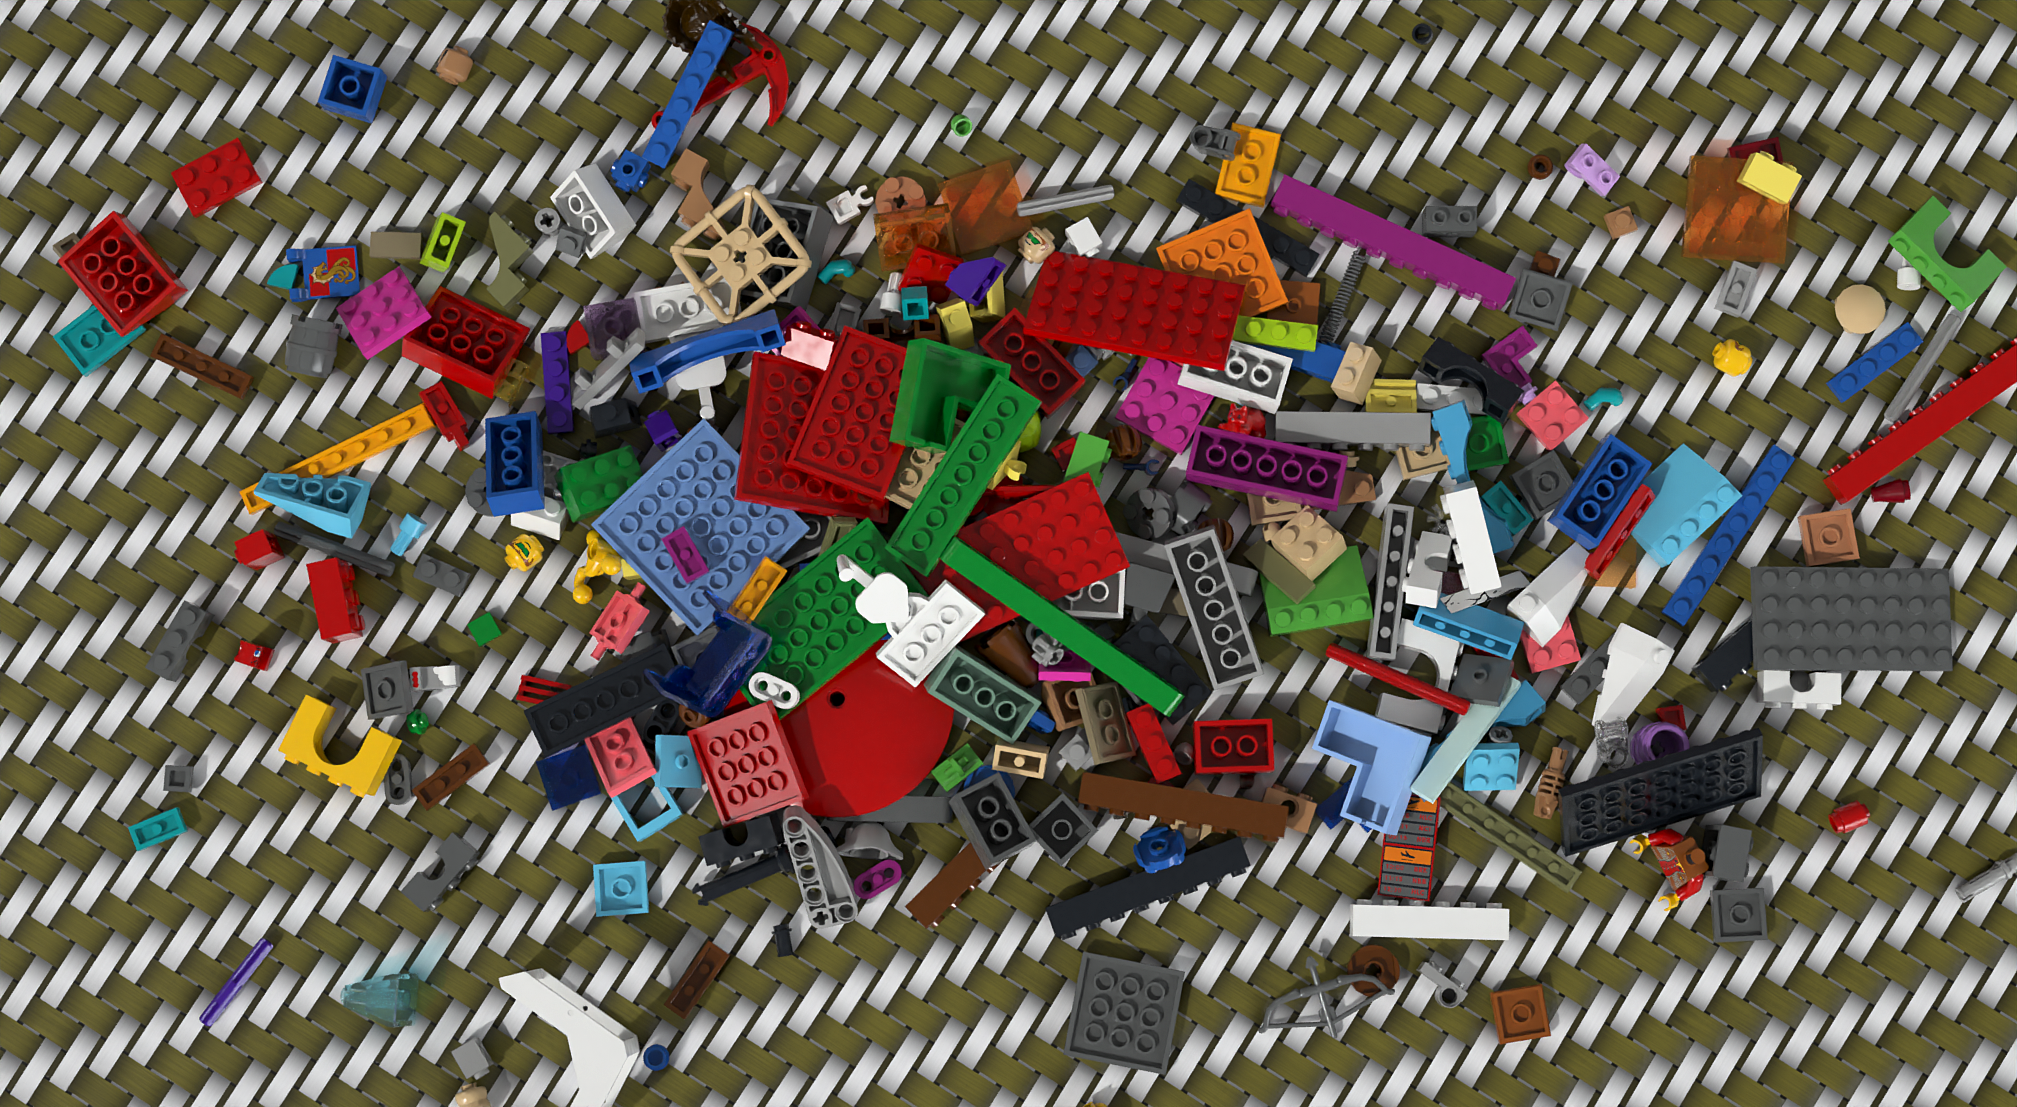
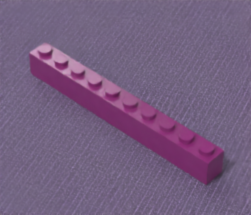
M1285 174L1270 205L1274 212L1282 217L1289 215L1296 218L1297 223L1304 227H1316L1320 229V233L1329 238L1336 236L1351 248H1357L1358 246L1367 250L1366 254L1377 259L1383 257L1389 260V264L1396 268L1403 269L1405 267L1412 270L1414 276L1421 279H1432L1436 281L1435 284L1446 290L1452 288L1458 291V294L1465 299L1472 300L1474 298L1482 302V306L1490 310L1502 309L1516 280L1515 277Z

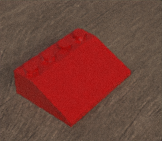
M112 211L57 261L121 337L126 336L169 308L188 291L186 286L125 215L116 211Z
M439 286L425 306L431 318L404 336L402 357L493 399L506 380L530 332V328Z

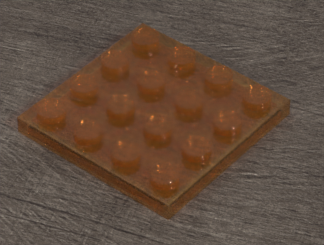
M1689 156L1681 257L1784 264L1790 200L1787 204H1779L1737 182L1748 159ZM1775 161L1780 165L1787 163L1793 166V162Z

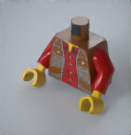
M1667 828L1648 834V837L1639 834L1629 842V844L1636 842L1640 845V847L1633 851L1635 854H1640L1651 844V848L1673 891L1676 892L1675 894L1668 893L1659 898L1658 902L1664 899L1669 901V907L1664 909V911L1677 907L1679 900L1684 901L1701 890L1704 880L1703 874L1709 870V867L1705 861L1704 852L1699 849L1692 836H1682L1677 831Z

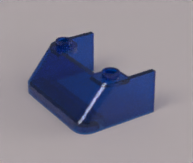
M704 590L702 594L715 608L712 619L721 628L691 668L682 664L676 665L668 671L665 677L647 668L643 673L661 695L706 717H715L724 710L772 645V638L761 626L733 604Z

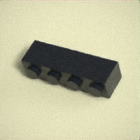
M1752 617L1691 668L1711 692L1718 690L1723 692L1733 684L1731 679L1737 673L1743 675L1753 666L1750 663L1753 661Z

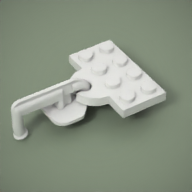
M723 278L710 288L709 292L728 315L732 288ZM690 282L634 292L640 327L646 333L645 343L669 339L672 344L724 325L719 322L701 296H697L694 293V287ZM739 302L738 315L742 312V311H741L740 302ZM723 356L702 362L675 375L676 382L680 388L684 390H699L702 407L700 416L711 426L715 424L716 418L710 387L721 384L726 378L727 372Z
M840 554L837 557L839 578L842 581H849L854 578L865 587L856 599L857 611L871 623L886 622L888 632L892 636L877 651V658L914 687L934 669L985 615L984 610L946 579L929 597H926L920 593H908L907 585L892 573L883 572L874 578L846 555Z

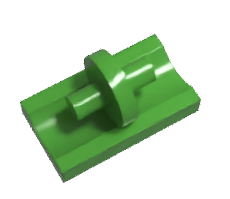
M967 743L931 771V773L948 793L980 768L983 762Z

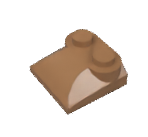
M1092 672L1090 681L1056 680L1041 683V696L1045 708L1050 716L1049 719L1056 723L1054 727L1058 731L1083 723L1075 690L1096 685Z

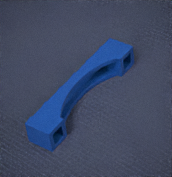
M709 20L642 155L644 159L664 169L668 167L685 128L734 31L713 20Z
M775 309L639 354L629 362L638 392L641 394L664 386L663 383L673 376L710 359L744 351H761L763 353L784 346L786 343Z

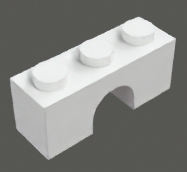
M1422 531L1420 541L1415 540L1413 547L1415 558H1410L1407 573L1410 575L1409 577H1404L1402 592H1406V603L1431 608L1437 607L1442 589L1443 572L1433 570L1447 572L1453 542L1449 535Z
M1790 671L1757 672V703H1765L1766 708H1781V704H1791V709H1807V705H1817V710H1833V706L1841 704V673L1809 674V683L1806 690L1798 692L1790 684Z

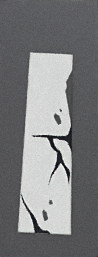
M1519 570L1499 577L1502 586L1500 588L1472 595L1468 588L1440 598V600L1451 613L1527 587L1530 582Z

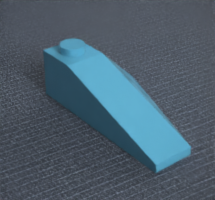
M264 473L254 490V495L327 532L352 539L362 522L371 483L350 476L338 475V479L323 478L322 475H314L313 478H300L296 474Z

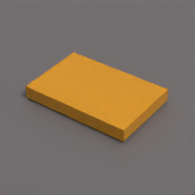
M1232 122L1231 130L1239 133L1241 138L1235 146L1233 153L1235 159L1233 161L1223 160L1215 194L1224 199L1263 208L1281 134Z

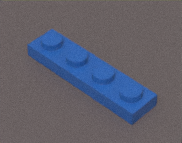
M1907 322L1826 384L1838 400L1843 403L1924 341Z

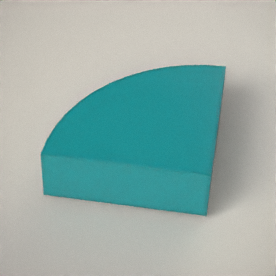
M289 264L276 269L269 277L267 284L287 290L294 288L299 266Z

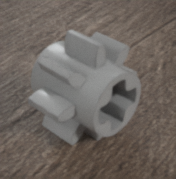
M1049 634L1047 636L1040 635L1033 642L1032 649L1035 653L1032 657L1045 667L1048 664L1055 665L1063 657L1064 652L1060 648L1063 644Z

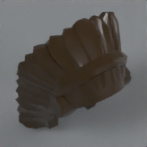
M669 0L666 13L662 16L664 22L662 29L667 33L666 37L672 41L674 47H680L682 52L689 53L691 56L709 20H713L734 31L732 38L735 37L745 46H749L758 52L763 48L760 43L755 41L754 35L742 25L738 18L733 16L734 14L726 8L724 1ZM722 56L714 71L720 77H726L733 84L738 78L730 62Z

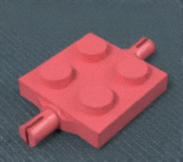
M637 582L630 595L623 594L618 590L615 592L589 632L599 642L590 656L600 661L607 648L614 649L622 654L626 647L629 646L633 636L650 612L638 601L647 587Z

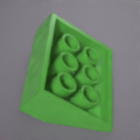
M1357 545L1346 547L1347 549L1312 581L1315 583L1316 588L1298 605L1258 572L1269 637L1365 622L1373 619L1369 591Z

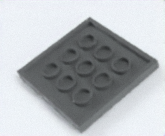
M1083 952L1063 1055L1166 1075L1185 971Z

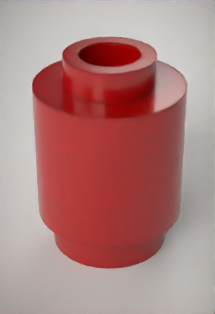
M1857 800L1834 809L1833 813L1828 815L1830 825L1837 834L1840 832L1845 834L1868 824L1867 818H1870L1867 806L1864 803L1860 804Z

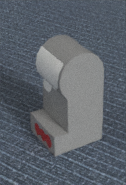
M460 666L410 668L411 691L423 692L461 687Z

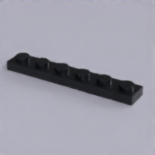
M1188 179L1176 199V203L1211 223H1216L1244 211L1191 179ZM1253 216L1269 256L1307 277L1320 254Z

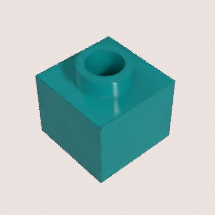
M927 286L901 288L903 320L929 319Z

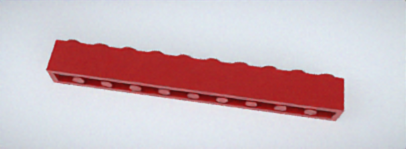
M2017 337L2010 341L2012 347L2006 351L2002 347L1989 356L1992 361L1984 365L1981 362L1969 370L1972 374L1965 380L1961 376L1949 385L1951 390L1944 394L1940 391L1929 399L1930 405L1925 408L1920 405L1908 414L1911 418L1903 423L1902 420H1899L1888 428L1889 434L1884 437L1879 434L1868 442L1870 447L1862 452L1861 449L1853 452L1847 457L1849 459L1848 463L1843 466L1838 463L1827 471L1829 476L1822 481L1839 504L1847 503L2015 384L2017 382Z

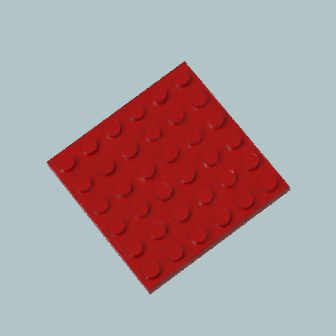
M755 351L752 357L734 500L829 517H855L857 522H862L868 517L874 525L886 526L888 522L889 499L885 498L884 502L787 466L788 458L825 370L787 357Z

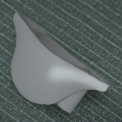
M872 821L861 823L855 829L847 828L845 843L836 848L841 856L876 860L903 859V853L893 845L886 828Z

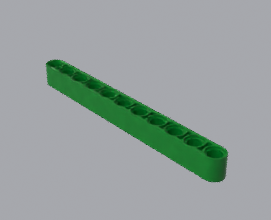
M954 536L939 557L948 566L1163 714L1170 717L1185 697L1176 687L960 538Z

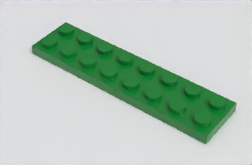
M997 374L884 549L929 578L940 561L939 557L961 529L1042 402Z

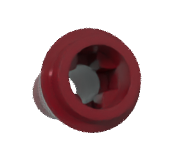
M1899 478L1880 486L1872 487V502L1905 503V500H1910L1911 493L1908 480H1901Z

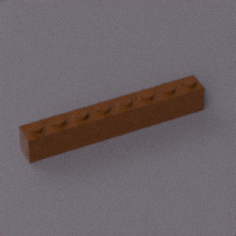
M1083 772L1078 803L1084 805L1083 810L1099 812V808L1109 809V814L1123 817L1124 813L1128 812L1135 814V819L1149 821L1150 816L1160 818V823L1175 825L1176 821L1186 822L1185 827L1199 830H1201V825L1210 826L1211 832L1226 834L1227 830L1237 831V836L1252 838L1253 834L1263 836L1262 840L1278 843L1279 838L1284 839L1289 813L1288 806Z

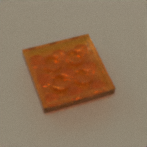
M1009 160L938 183V188L962 256L1021 237L1032 228L1029 215L1021 217L1017 212V204L1022 202L1023 198Z

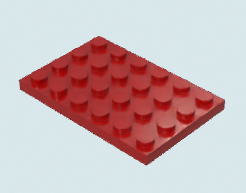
M844 325L790 453L787 466L884 502L906 449V446L890 442L889 440L907 348Z

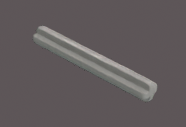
M1105 185L1022 201L1017 204V212L1022 217L1110 200L1114 197V189L1112 185Z

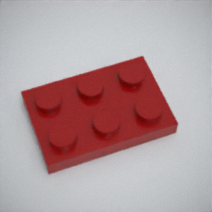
M238 137L171 172L195 218L263 183Z

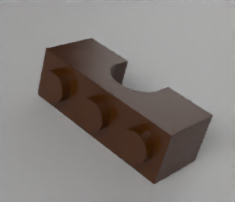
M939 314L929 315V319L914 320L913 326L905 330L892 328L889 325L888 318L863 320L864 333L907 348L909 340L921 338L941 343Z

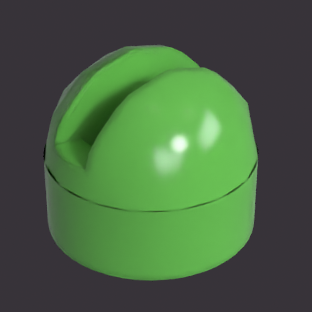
M959 114L952 118L951 128L957 136L964 137L971 132L972 122L967 116Z

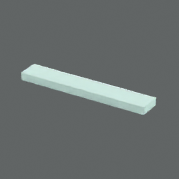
M1510 676L1500 707L1473 704L1467 714L1463 716L1411 785L1410 789L1413 793L1432 804L1435 802L1521 687L1520 681Z

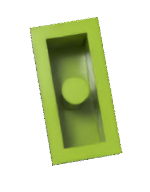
M442 212L435 221L420 264L444 273L449 268L466 222Z

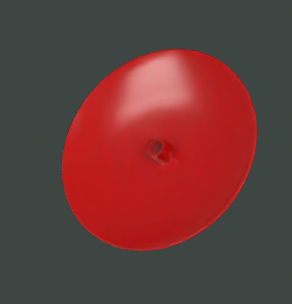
M880 640L780 720L809 795V798L788 806L797 805L802 807L808 814L823 817L859 816L885 808L914 790L926 778L942 755L953 723L954 708L929 694L924 686L931 672L914 687L877 658V651L888 641ZM736 684L733 686L734 693L729 694L728 700H724L725 717L753 707ZM835 695H843L845 701L840 706L832 705V698Z

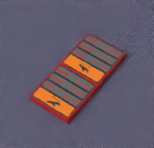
M1411 794L1397 835L1384 834L1377 895L1430 901L1441 798H1437L1432 804L1429 801L1423 802L1418 795Z

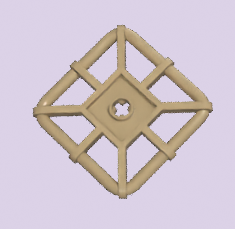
M746 185V187L736 191L712 212H706L704 214L705 217L679 237L674 245L670 247V253L675 263L694 287V293L697 296H701L719 322L724 326L752 317L769 303L773 304L777 301L776 297L799 280L812 265L806 250L788 228V222L785 218H781L766 197L754 185ZM745 198L742 224L728 234L718 219ZM754 200L773 223L772 227L759 238L750 227ZM711 225L722 237V240L710 250L684 248ZM780 233L799 259L773 257L765 247V244ZM746 251L747 254L744 256L746 261L744 263L736 262L737 253H744ZM683 256L710 258L718 271L702 282ZM773 265L797 267L771 289L768 288L760 277ZM723 278L732 288L728 315L709 292V289ZM755 281L764 295L738 315L741 291Z

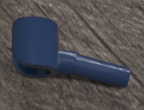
M1132 358L1123 374L1114 379L1113 387L1119 379H1123L1125 387L1122 391L1128 388V378L1138 362L1136 359Z
M1151 459L1145 464L1123 463V469L1140 470L1149 476H1154L1159 472L1151 471L1149 464H1159V461Z

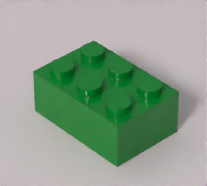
M631 445L561 467L554 475L571 520L574 523L604 513L643 476L634 451Z

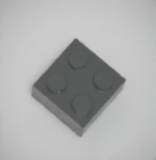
M1063 793L1028 825L1040 846L1060 867L1099 831Z
M1706 825L1702 851L1705 854V861L1709 870L1703 876L1729 882H1743L1749 872L1747 857L1748 852H1751L1753 847L1752 830L1727 825Z

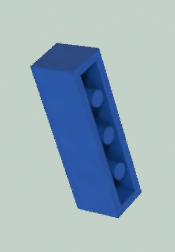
M1317 339L1315 352L1247 344L1292 358L1290 369L1333 383L1346 351L1341 350L1342 347L1338 344L1327 342L1325 345L1317 342Z

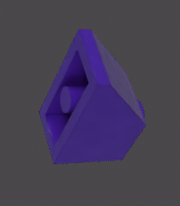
M994 257L961 263L950 273L945 285L966 302L977 307L1007 265Z
M657 410L647 417L649 420L644 422L655 445L661 452L674 446L683 438L667 410L663 412Z

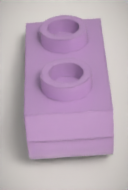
M1586 143L1579 145L1564 165L1572 175L1584 179L1600 196H1605L1620 177Z

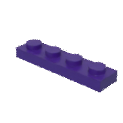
M566 331L541 333L548 434L575 432Z

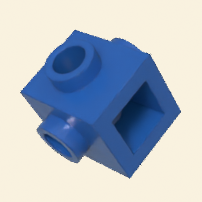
M625 149L620 159L617 158L613 163L611 176L616 182L615 186L625 192L632 190L637 193L640 187L643 188L649 178L647 173L651 166L648 160Z

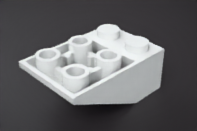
M543 451L545 509L511 514V525L560 540L570 515L554 475L561 467L578 461Z

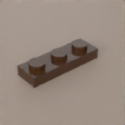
M473 743L413 788L412 792L426 811H429L488 767L490 762L478 746Z
M708 940L666 1000L664 1006L685 1020L728 960L730 954Z

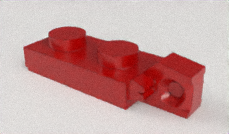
M442 381L419 392V397L443 437L448 442L454 440L460 452L470 447V443L465 436V433L469 432L467 423Z

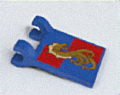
M357 246L286 249L289 263L303 261L305 288L289 289L292 302L352 297L360 292Z

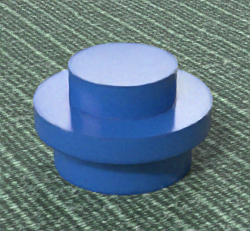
M659 1044L649 1046L643 1055L645 1065L654 1071L665 1068L670 1058L668 1050Z

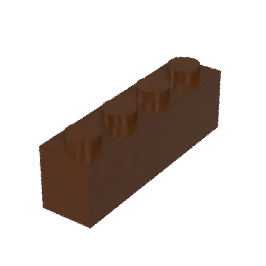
M970 842L905 907L926 929L930 925L935 928L945 919L942 913L950 907L954 910L964 900L961 895L967 889L972 892L982 882L979 877L985 871L990 874L1001 863L986 870Z

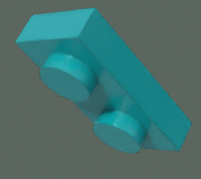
M1501 480L1481 496L1483 502L1490 509L1507 521L1512 537L1534 520Z
M177 807L128 827L137 851L145 850L188 832L181 811Z

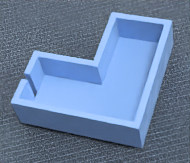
M1329 700L1312 749L1357 766L1340 816L1360 824H1365V826L1384 834L1397 835L1412 794L1410 787L1418 777L1432 737L1343 703Z

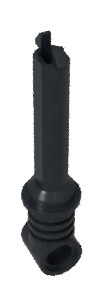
M821 826L835 848H837L838 845L829 827ZM800 842V844L796 843L795 845L799 847H804L807 844L804 842ZM783 843L775 855L703 885L696 883L692 893L695 894L701 891L704 898L698 900V904L708 906L709 901L781 871L795 874L788 845Z

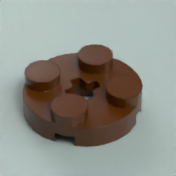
M1366 945L1351 955L1347 964V975L1366 974V969H1369L1370 964L1374 963L1375 967L1380 968V973L1376 974V978L1388 989L1394 988L1400 976V967L1396 957L1389 950L1379 945ZM1356 981L1350 983L1357 992L1368 997L1381 991L1373 982Z

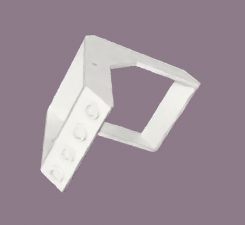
M542 968L499 978L502 990L567 1035L579 1091L570 1107H612L641 1051L637 1035ZM584 1006H587V1007H588V1010H587V1011H585V1010L583 1009Z

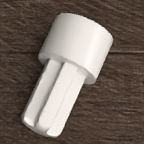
M1903 257L1902 268L1898 269L1897 288L1901 290H1917L1921 284V273Z
M892 272L890 274L887 292L882 294L879 309L883 314L889 316H900L902 314L901 291L897 288L902 273Z

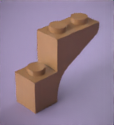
M685 148L671 172V176L675 180L674 184L684 191L691 189L678 210V214L682 218L681 222L692 228L705 217L704 214L706 212H712L714 208L703 190L704 178L710 164L707 159ZM719 218V219H718L719 223L722 225V227H723V228L725 229V231L727 232V230H726V228H725L723 222H722L721 219ZM713 225L703 232V235L713 241H716L717 238L722 240V237Z

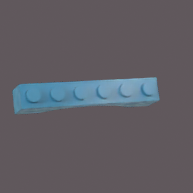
M1461 400L1435 409L1432 412L1434 416L1431 417L1434 431H1439L1442 438L1439 441L1443 456L1447 455L1450 461V465H1447L1449 475L1452 480L1456 479L1457 484L1471 481L1467 468L1466 447L1473 423L1465 400ZM1479 496L1493 554L1512 548L1514 541L1507 521L1490 509Z
M1525 680L1486 733L1490 732L1491 728L1495 726L1512 727L1528 725L1545 712L1546 702ZM1445 741L1439 745L1435 743L1428 748L1418 776Z

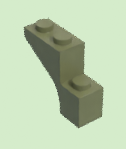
M494 212L489 217V224L500 266L495 280L486 290L509 311L529 292V289L524 285L528 281L518 271L514 274L513 272L534 252L529 247L532 242L522 232L517 234L512 229L514 224L504 214L500 217Z

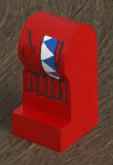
M241 640L238 654L234 657V660L267 671L275 650L254 642Z

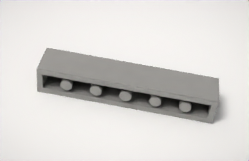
M1276 411V441L1306 446L1316 450H1321L1322 446H1332V450L1338 451L1347 450V446H1358L1360 451H1371L1373 447H1383L1384 451H1398L1399 447H1409V451H1425V447H1430L1431 413Z
M1388 503L1384 508L1372 605L1373 619L1370 621L1366 657L1370 659L1393 661L1396 658L1404 593L1402 592V585L1406 576L1414 507Z

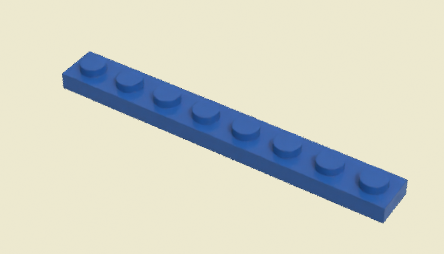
M1775 444L1770 447L1740 492L1742 497L1730 507L1662 609V614L1680 626L1686 624L1796 458Z

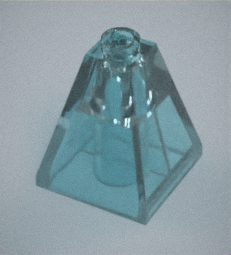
M419 973L390 974L345 985L340 996L343 1007L387 1027L414 1026L416 1021Z

